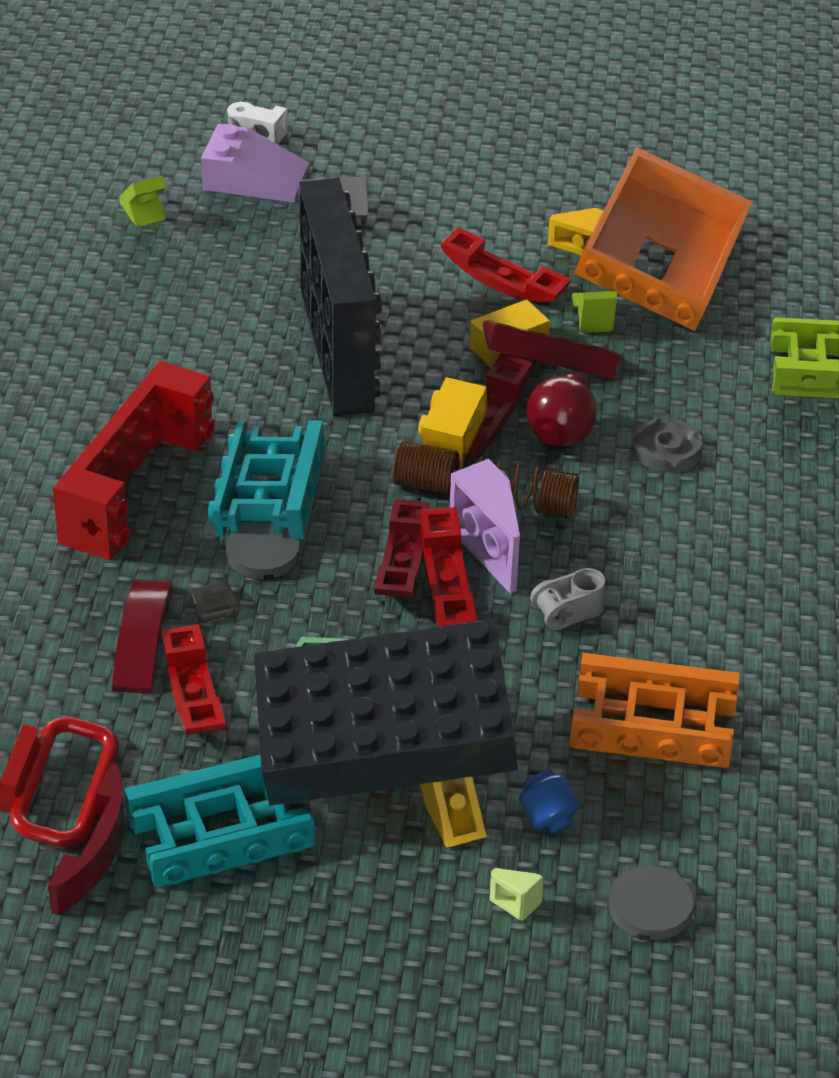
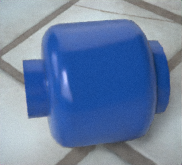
M550 769L522 783L524 790L519 795V802L533 829L543 830L548 828L551 834H555L573 825L571 816L577 813L580 804L565 775L554 774Z

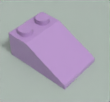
M217 124L201 157L202 190L294 203L298 195L299 181L305 179L309 170V162L249 128L239 127L234 124Z
M489 459L451 473L450 508L457 507L462 534L461 542L511 594L517 591L520 532L509 478L504 471L499 470Z

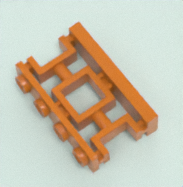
M583 653L577 697L596 699L594 711L574 708L569 745L571 748L728 768L730 765L734 729L714 727L715 715L735 717L740 673ZM605 695L626 697L628 701L606 699ZM636 705L674 709V721L634 716ZM684 705L707 708V712L683 708ZM602 714L625 717V721L602 718ZM681 725L705 727V731L681 728Z

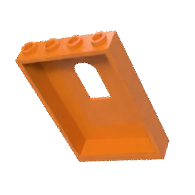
M636 147L573 274L609 291H617L618 295L695 331L708 306L752 201ZM645 239L675 252L668 270L661 280L634 268V262Z

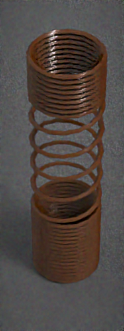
M403 440L399 444L395 455L392 475L393 483L396 486H405L406 488L419 489L420 491L426 490L427 492L440 493L441 495L447 494L449 496L451 473L463 469L466 453H462L460 461L457 450L454 451L453 449H444L443 447L440 448ZM483 455L480 457L479 462L484 461ZM502 459L498 462L499 470H501ZM520 462L517 463L511 485L512 493L514 490L517 508L522 510L527 505L533 492V504L536 513L553 515L554 517L560 516V518L564 517V519L567 518L569 520L573 515L576 505L579 475L577 473L571 474V472L547 468L542 477L537 504L539 467L537 466L526 500L522 506H519L518 482L521 464Z

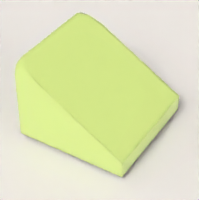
M494 868L491 871L489 899L517 919L523 921L542 902L544 877L535 873Z

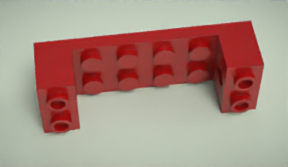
M159 361L53 487L58 544L109 561L120 548L126 546L130 537V528L127 527L126 516L128 509V500L125 499L124 487L126 479L134 470L141 466L143 458L151 449L158 445L159 440L197 452L204 441L209 440L213 435L215 429V421L212 419L214 393L211 392V378L209 375L163 361Z

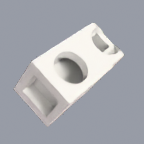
M236 102L227 109L228 124L249 128L276 144H279L288 133L287 108L275 106L273 110L257 106L254 107L247 102Z

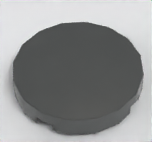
M660 418L652 419L641 424L634 432L632 451L636 459L644 466L655 471L668 473L686 471L694 467L702 458L703 443L700 431L682 420L669 418V422H660Z
M272 521L243 523L239 526L238 532H231L226 539L228 563L232 569L243 576L253 579H264V575L274 574V578L279 577L292 570L299 561L300 540L290 539L287 527H283L282 533H274Z
M640 866L626 870L615 879L609 893V913L615 924L627 934L637 938L641 934L643 936H650L649 940L660 941L678 935L687 928L694 909L693 892L688 883L675 872L659 866Z

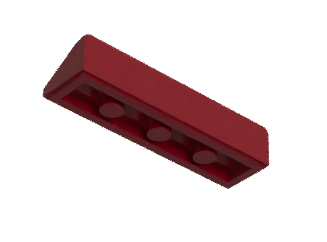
M490 320L483 322L487 347L491 351L609 379H614L621 355L612 350Z

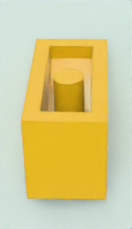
M590 208L552 215L549 218L548 245L582 255L604 210Z
M472 777L420 784L425 807L445 847H452L487 837Z

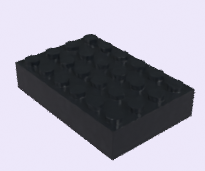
M340 178L299 181L300 293L333 416L375 412V398L380 397V382L378 376H375V370L381 369L379 349H375L376 342H381V327L379 321H376V314H381L382 303L380 293L375 292L374 273L369 271L368 253L366 250L363 251L361 230H357L355 210H351L349 191H343Z
M495 618L254 653L261 770L269 806L518 770L514 733Z

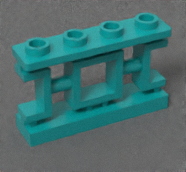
M309 420L306 432H303L302 426H295L293 437H262L260 426H253L252 431H247L246 422L238 421L234 434H230L228 438V456H223L222 477L217 478L215 482V500L210 501L208 506V519L210 523L215 524L216 536L224 537L227 527H230V532H238L241 521H272L274 533H282L283 527H287L290 539H304L326 453L323 421ZM253 476H282L281 481H252Z
M261 755L124 789L126 817L135 835L156 830L161 843L146 848L147 867L149 871L151 870V878L155 888L178 884L185 880L219 873L223 870L249 863H257L283 854L299 852L313 847L315 844V821L312 814L309 813L307 806L286 811L284 804L269 806L261 770ZM264 794L265 801L248 805L246 799ZM235 809L241 822L240 824L206 832L201 820L202 817ZM185 815L187 820L168 825L166 819ZM269 816L274 817L275 822L257 827L255 820ZM192 836L195 839L196 843L176 847L174 842Z

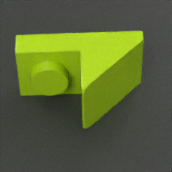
M163 176L134 182L119 196L121 206L135 226L140 227L165 220L166 216L159 197L166 189Z
M617 291L571 293L572 306L578 307L579 330L581 333L612 331Z

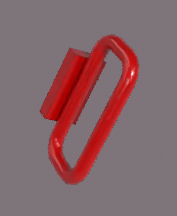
M65 716L48 722L42 729L39 738L38 727L23 724L0 781V811L10 813L13 829L24 838L54 847L67 848L76 846L86 840L97 816L96 791L110 764L115 765L119 754L117 736L106 726L75 717ZM61 733L77 734L98 740L103 744V751L77 823L73 829L68 831L36 825L27 819L28 809L57 735Z

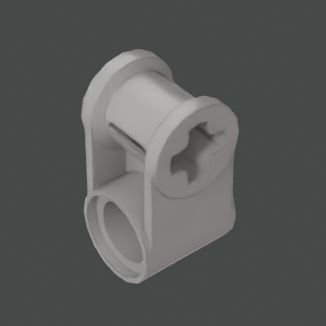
M580 569L575 573L538 584L531 592L530 600L536 609H541L545 615V624L551 630H561L569 625L596 618L602 614L605 603V577L600 571L595 569Z

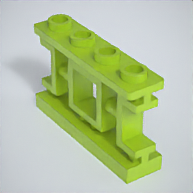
M774 318L770 338L771 351L788 352V357L775 356L772 372L773 395L839 399V360L826 359V354L839 355V321Z

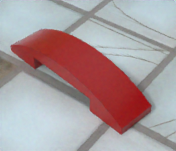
M457 227L441 243V249L467 274L484 285L515 298L535 302L555 301L571 283L570 278L544 266L536 273H533L485 251V239L460 227Z
M457 507L420 510V527L427 582L437 626L477 621L473 594L469 592L462 554V534Z
M199 624L161 630L169 681L184 733L192 735L226 729L219 698H216L208 669L206 649Z

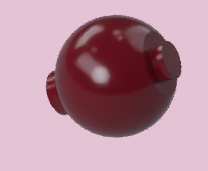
M576 374L556 376L541 382L528 399L526 407L527 421L535 436L551 446L568 447L581 442L590 434L597 418V404L594 395L589 389L588 382Z

